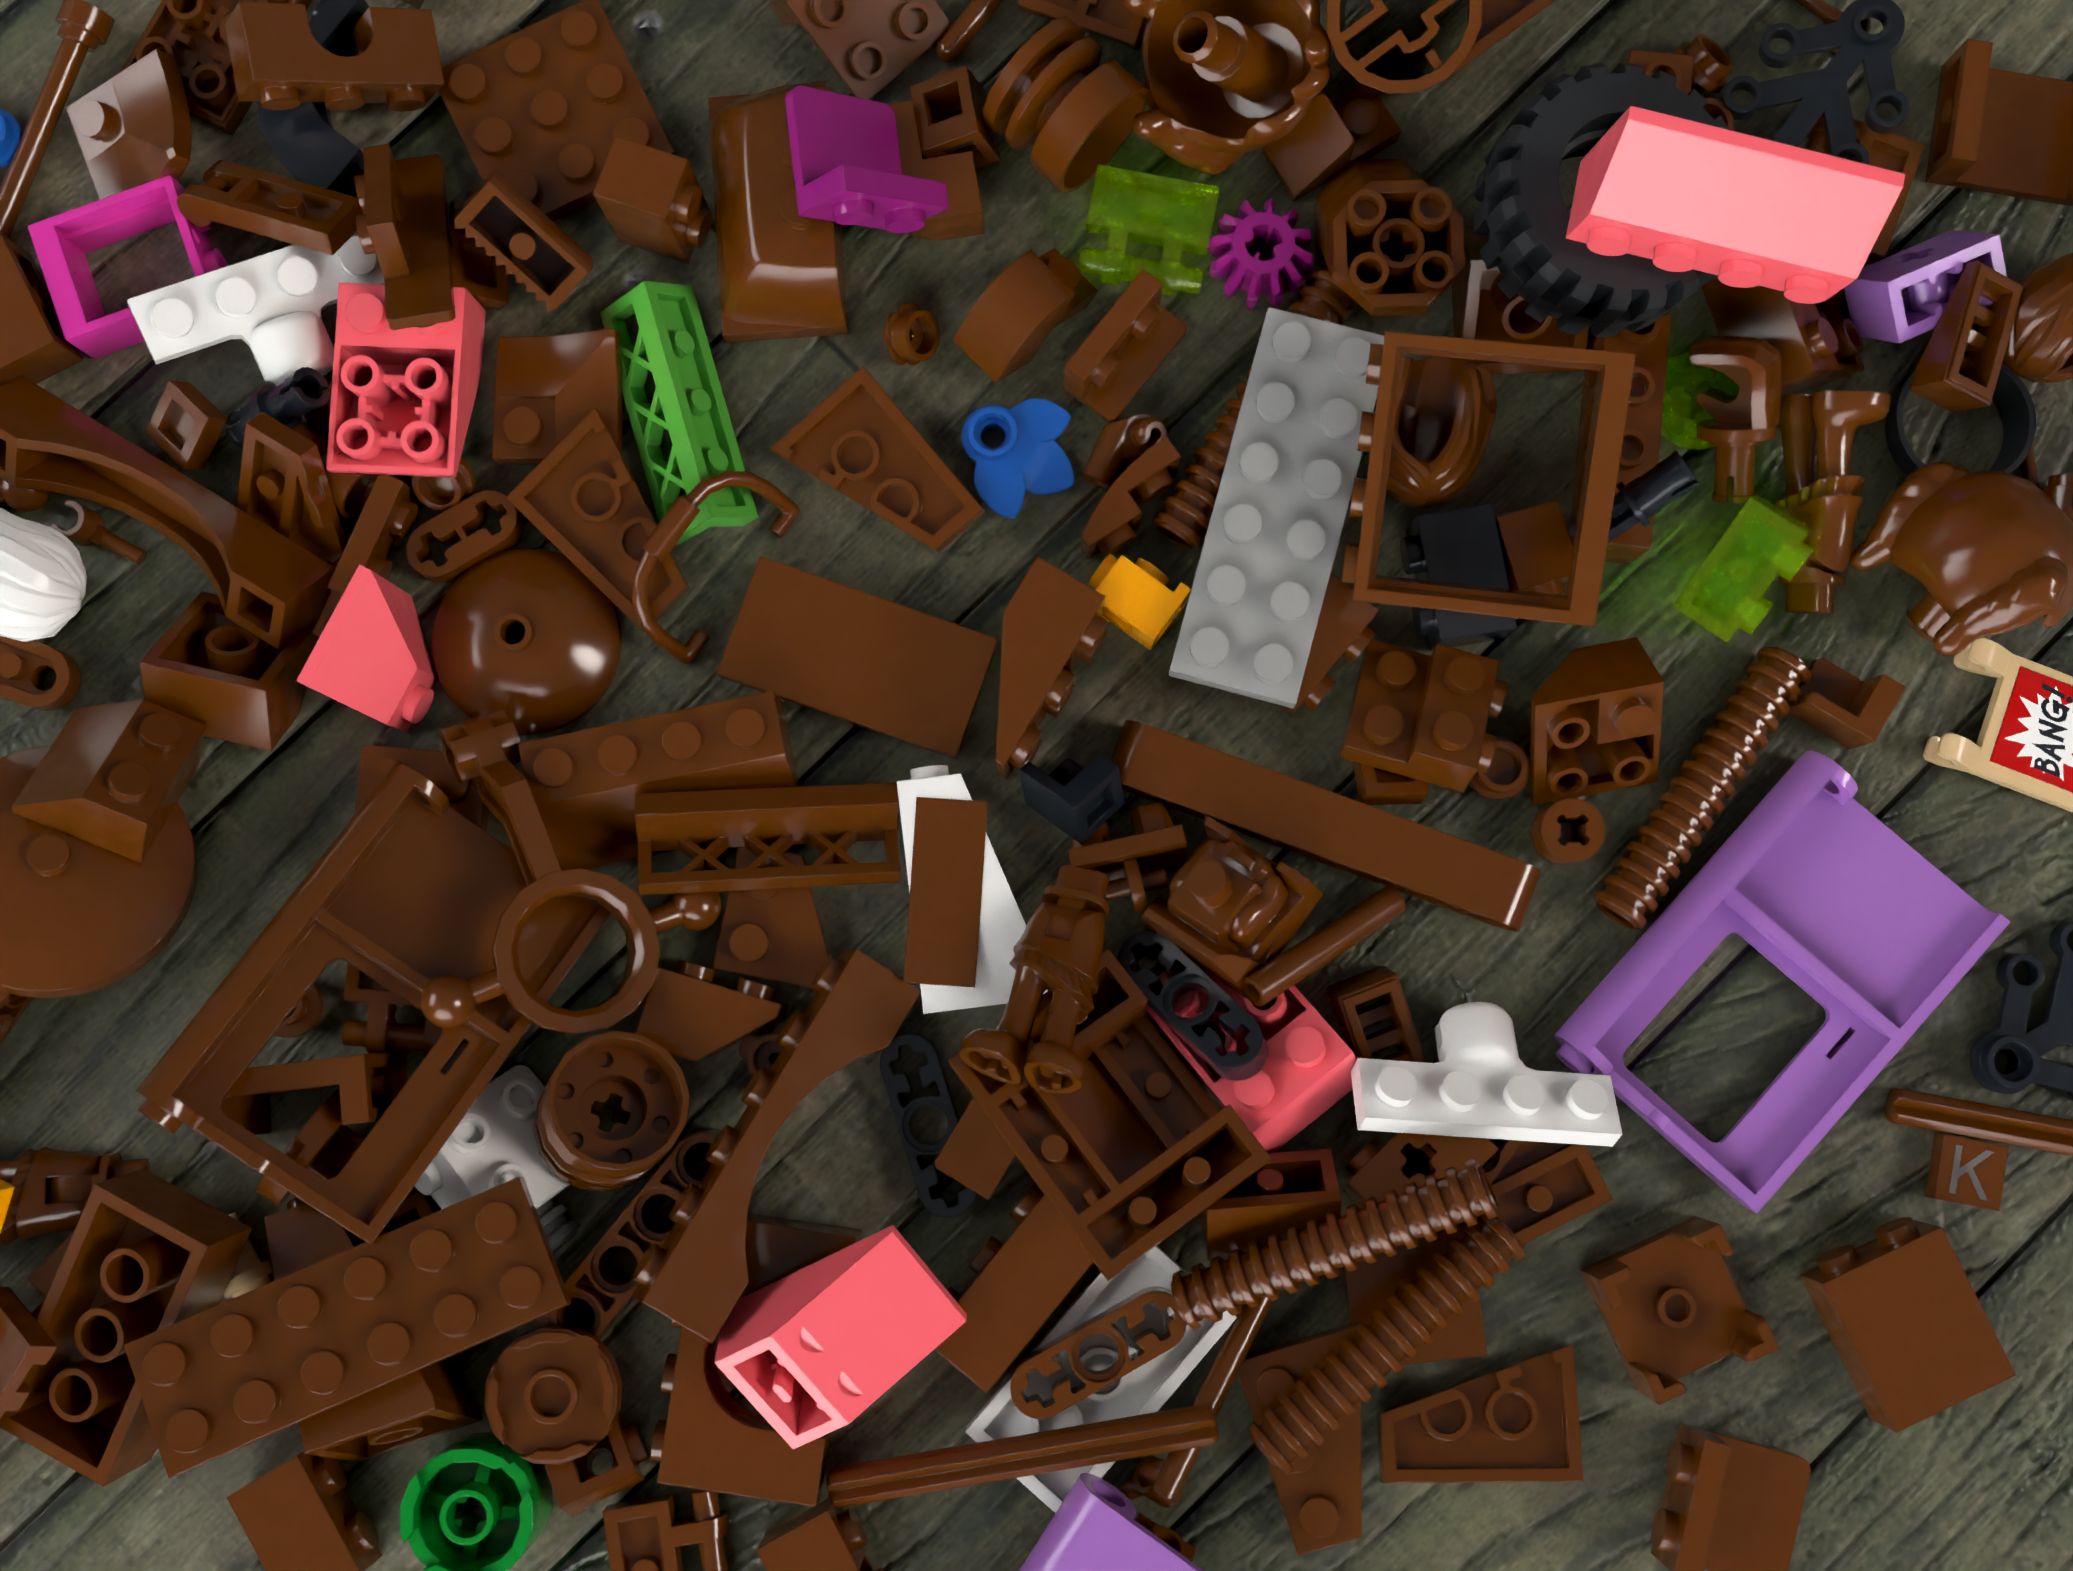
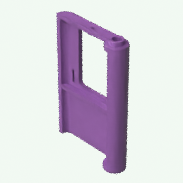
M1807 750L1802 754L1554 1035L1556 1041L1561 1045V1048L1555 1054L1570 1070L1581 1074L1610 1075L1614 1094L1726 1193L1755 1213L1762 1209L2010 923L2001 913L1990 911L1975 901L1852 798L1857 793L1858 786L1851 775L1832 759L1813 750ZM1730 933L1741 936L1824 1008L1826 1018L1820 1028L1720 1141L1711 1142L1631 1073L1623 1063V1054L1722 940Z

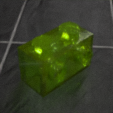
M1755 495L1750 497L1672 607L1727 643L1736 636L1740 629L1752 635L1774 605L1772 601L1764 597L1779 576L1791 582L1814 551L1813 548L1804 543L1813 529L1761 496Z

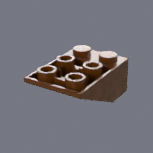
M1038 556L1003 612L995 762L999 776L1006 780L1014 767L1020 770L1027 762L1033 760L1043 741L1040 738L1043 731L1038 729L1039 725L1047 713L1055 718L1059 716L1075 688L1073 682L1076 675L1071 673L1079 659L1087 664L1092 661L1108 632L1105 629L1109 619L1103 616L1106 596Z

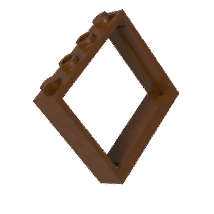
M1385 331L1384 345L1370 343L1366 384L1379 386L1376 411H1362L1357 451L1370 452L1367 479L1354 477L1350 517L1362 518L1359 544L1346 543L1342 582L1354 583L1352 600L1595 627L1636 354ZM1403 353L1598 371L1566 595L1376 575Z

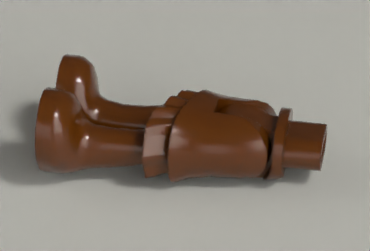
M1828 390L1816 391L1812 395L1786 394L1781 396L1780 422L1778 425L1782 433L1786 494L1784 499L1775 500L1777 513L1772 514L1771 517L1777 532L1780 564L1778 582L1779 584L1787 585L1785 612L1833 614L1835 586L1845 585L1846 579L1843 576H1835L1834 573L1845 572L1848 568L1853 549L1857 515L1864 499L1857 496L1866 478L1861 475H1850V456L1854 434L1859 425L1870 424L1886 416L1890 408L1891 396L1889 394L1874 391ZM1816 440H1817V481L1814 480V459H1815Z
M1065 865L1060 867L1055 885L1045 888L1042 901L1034 910L1024 933L1013 948L1015 956L1009 964L1016 972L1004 1014L996 1030L988 1028L975 1029L964 1038L959 1055L965 1064L984 1075L1008 1084H1019L1024 1071L1029 1084L1043 1092L1057 1094L1081 1090L1086 1068L1082 1057L1073 1051L1072 1048L1079 1012L1090 1013L1094 1009L1091 995H1095L1098 992L1097 972L1103 950L1105 920L1110 911L1109 905L1104 899L1109 883L1108 876L1098 871ZM1048 990L1053 994L1046 1023L1039 1043L1032 1047L1026 1060L1028 1043L1043 993Z
M44 1147L39 1151L28 1149L20 1159L0 1161V1179L15 1187L1 1230L0 1241L5 1246L18 1237L21 1241L27 1242L41 1235L75 1230L94 1184L140 1169H145L151 1173L148 1159L122 1160L119 1153L101 1155L86 1151H65Z

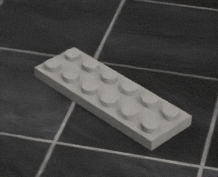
M1268 307L1170 666L1169 676L1294 709L1351 498L1354 477L1356 478L1363 452L1357 451L1362 411L1373 412L1377 399L1379 385L1366 384L1370 343L1384 345L1385 336Z

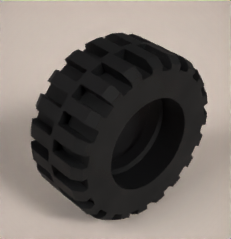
M1620 62L1611 73H1608L1607 65L1598 63L1581 67L1574 77L1573 75L1562 74L1547 83L1539 95H1533L1494 143L1484 159L1486 167L1478 175L1474 190V196L1481 204L1472 213L1474 233L1478 236L1486 235L1487 237L1486 244L1479 252L1487 269L1498 267L1504 278L1497 286L1509 300L1517 293L1529 303L1524 312L1540 323L1550 315L1558 319L1556 327L1559 331L1578 335L1588 325H1591V334L1595 337L1615 336L1624 328L1634 332L1650 326L1662 315L1666 316L1714 277L1713 274L1693 269L1686 272L1662 270L1653 264L1652 259L1627 253L1620 256L1600 255L1590 251L1586 243L1566 239L1570 214L1564 204L1559 185L1560 163L1564 159L1586 156L1630 106L1729 130L1721 116L1713 120L1703 108L1708 101L1695 89L1686 94L1675 87L1678 78L1663 71L1657 70L1652 77L1642 75L1643 66L1640 64Z

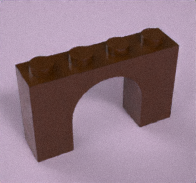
M748 1213L745 1251L749 1282L740 1298L860 1241L862 1230ZM672 1320V1327L681 1328L678 1352L677 1354H668L662 1376L661 1393L671 1395L667 1421L658 1420L651 1445V1460L660 1462L657 1483L816 1507L823 1492L831 1433L792 1449L760 1413L746 1408L727 1391L714 1363L715 1340L711 1343Z

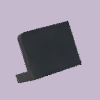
M1100 753L1085 768L1072 759H1065L1049 775L1031 762H1027L1019 770L1026 805L1081 845L1125 804L1119 766Z

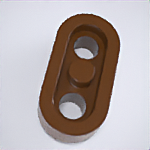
M0 636L1 697L44 711L60 709L75 698L80 688L81 673L78 664L69 654L34 640L24 642ZM54 670L56 673L55 684L46 690L43 684L44 677L49 671Z

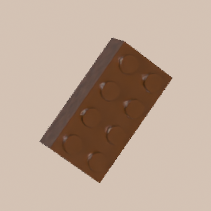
M145 1169L94 1184L37 1318V1322L58 1347L47 1365H32L22 1382L28 1383L30 1390L28 1397L19 1411L4 1412L0 1419V1428L103 1487L151 1461L158 1445L124 1345L219 1305L252 1228Z

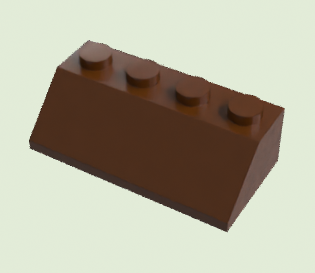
M774 691L518 744L524 777L527 779L562 871L578 868L592 869L638 859L635 794L800 787L783 701ZM678 850L652 851V856Z

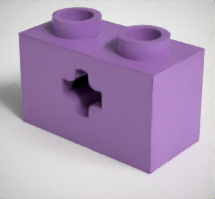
M1950 230L1863 267L1857 279L1844 288L1850 319L1858 328L1861 337L1902 343L1936 328L1961 274L1969 262L1977 260L2007 277L2000 235ZM1980 296L1978 304L1984 307L1993 303Z

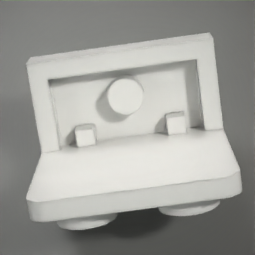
M524 1065L514 1066L487 1084L414 1185L422 1194L431 1195L441 1209L517 1177L525 1179L536 1209L571 1185L557 1177L539 1154L533 1125L537 1102L545 1087L528 1067Z

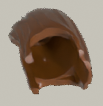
M2073 252L2030 272L2017 282L2024 287L2002 363L2013 370L2018 376L2032 383H2056L2073 378Z
M1432 356L1413 361L1414 358L1403 357L1386 493L1395 500L1411 507L1431 508L1433 505L1437 507L1443 506L1456 497L1469 484L1485 455L1497 412L1496 391L1492 374L1478 364L1466 359Z

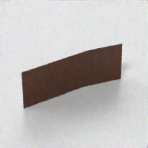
M917 797L903 983L975 988L988 801Z

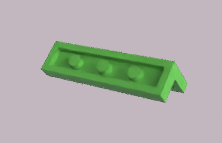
M643 281L601 311L600 316L604 329H616L619 334L622 394L658 522H660L678 498L681 488L686 491L687 495L698 483L723 471H745L692 285ZM634 313L639 325L635 346L631 344L625 320ZM648 370L652 372L656 385L652 404L648 403L644 390ZM664 429L669 431L673 445L668 462L664 460L660 447ZM729 486L710 494L697 507L700 512L676 545L682 544L709 527L744 526L757 519L758 514L751 490L747 487Z

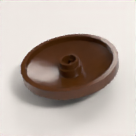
M51 746L22 750L0 758V991L35 998H60L93 992L110 986L145 966L170 942L186 917L194 896L198 868L194 838L178 802L142 863L12 813V805Z

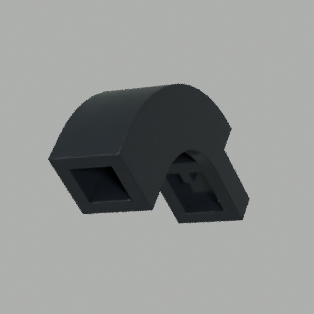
M321 0L315 7L311 20L308 22L314 38L323 48L335 55L344 57L356 56L352 28L369 8V5L365 0ZM256 101L261 127L270 148L297 181L357 197L355 176L364 174L363 152L334 130L330 110L325 107V102H301L298 107L288 110H268L261 107L260 101Z

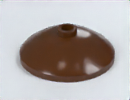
M520 548L499 552L481 560L466 570L454 582L443 598L434 621L432 633V652L435 669L441 684L452 701L471 718L504 709L509 720L513 721L518 735H535L555 731L570 725L587 714L605 695L611 685L619 665L622 648L621 625L614 603L566 556L537 548ZM515 624H523L525 627L524 638L519 643L509 644L507 641V631Z

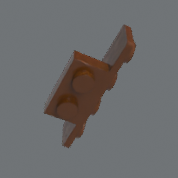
M389 144L363 147L364 174L355 176L356 193L363 214L356 215V225L364 253H376L384 277L386 318L389 327L392 330L411 327L424 328L436 323L454 320L456 316L445 172L441 156L435 154L394 161Z

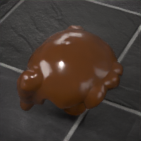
M1122 0L1127 10L1147 20L1143 34L1142 58L1144 84L1149 90L1146 100L1150 110L1137 113L1134 116L1131 124L1132 130L1141 138L1150 140L1153 145L1161 148L1166 155L1174 158L1182 165L1193 167L1201 173L1208 175L1219 174L1228 169L1246 152L1258 150L1287 135L1301 121L1313 98L1320 93L1329 80L1330 69L1327 61L1331 51V42L1328 34L1320 24V5L1318 0Z
M1949 462L1931 463L1915 469L1906 478L1904 483L1890 495L1888 502L1881 510L1877 522L1870 529L1867 538L1853 550L1849 562L1857 571H1866L1890 561L1897 568L1906 571L1920 581L1929 592L1911 610H1906L1908 623L1920 636L1933 643L1935 650L1943 656L1956 655L1979 638L1990 634H2001L2011 631L2042 616L2045 618L2041 625L2048 628L2053 627L2073 609V522L2045 492L2029 480L2005 472L1988 470L1971 472L1968 469L1956 467Z

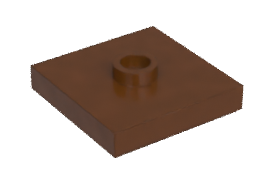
M1465 1221L1457 1224V1232L1448 1234L1443 1229L1437 1232L1438 1238L1431 1242H1428L1425 1237L1417 1239L1418 1246L1415 1248L1407 1249L1403 1244L1397 1247L1398 1254L1388 1257L1385 1252L1379 1253L1378 1261L1368 1264L1365 1259L1358 1261V1269L1349 1272L1345 1267H1342L1349 1323L1353 1324L1361 1321L1368 1326L1374 1320L1371 1316L1372 1311L1378 1308L1383 1312L1389 1306L1386 1299L1391 1294L1398 1298L1404 1292L1401 1285L1406 1280L1414 1283L1420 1278L1417 1270L1421 1266L1429 1269L1435 1264L1432 1256L1436 1252L1445 1255L1450 1250L1447 1245L1448 1241L1452 1238L1460 1241L1465 1236L1462 1231L1467 1225ZM1480 1298L1475 1303L1469 1300L1463 1303L1461 1306L1464 1309V1313L1460 1317L1454 1314L1450 1315L1446 1319L1449 1327L1445 1331L1436 1328L1431 1333L1434 1341L1428 1346L1421 1342L1415 1348L1418 1356L1413 1360L1406 1356L1400 1364L1409 1365L1487 1356Z

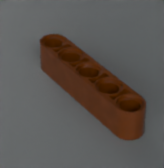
M706 1129L689 1135L681 1141L565 1282L564 1285L570 1301L572 1298H581L589 1302L594 1310L595 1322L592 1329L582 1330L597 1336L601 1340L634 1300L635 1297L632 1294L639 1283L632 1278H622L613 1271L610 1264L611 1251L614 1246H624L634 1253L639 1264L643 1255L652 1244L656 1243L662 1247L673 1228L663 1227L655 1221L651 1212L652 1202L657 1194H667L677 1201L689 1184L692 1183L697 1187L699 1186L704 1175L700 1174L694 1167L692 1161L693 1151L700 1142L712 1144L721 1129ZM569 1305L535 1319L524 1333L545 1325L575 1326L569 1318Z

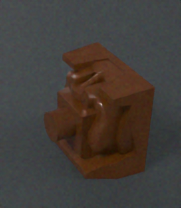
M1209 816L1204 822L1207 836L1172 878L1167 900L1156 897L1140 920L1148 931H1155L1175 944L1196 965L1247 998L1244 993V978L1281 954L1323 893L1304 875L1281 861L1279 864H1276L1254 850L1232 830Z

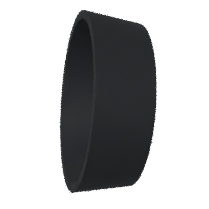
M1965 351L1964 357H1967L1969 352ZM2002 363L1992 401L1997 407L2002 420L2003 443L1996 461L1988 471H2000L2011 474L2024 461L2032 447L2036 432V413L2031 395L2023 381L2013 370ZM1914 373L1894 397L1885 422L1886 441L1890 454L1898 467L1907 476L1915 469L1926 466L1912 450L1903 426L1904 403L1910 390Z

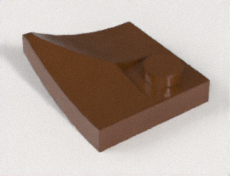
M155 49L66 107L99 199L167 175H171L178 180L190 161L192 147L190 112L174 55Z
M601 329L583 333L549 336H498L492 458L498 464L538 465L594 408L600 411L622 454V372L620 340L616 329Z

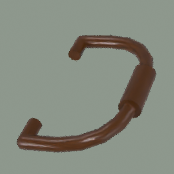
M723 471L702 480L684 498L679 495L641 547L645 552L634 573L631 598L638 624L654 643L683 664H690L710 637L696 629L688 642L683 645L663 630L653 618L649 606V579L658 560L663 563L700 512L697 507L710 494L729 486L747 487L761 494L781 512L769 530L782 538L799 514V507L771 482L752 472Z

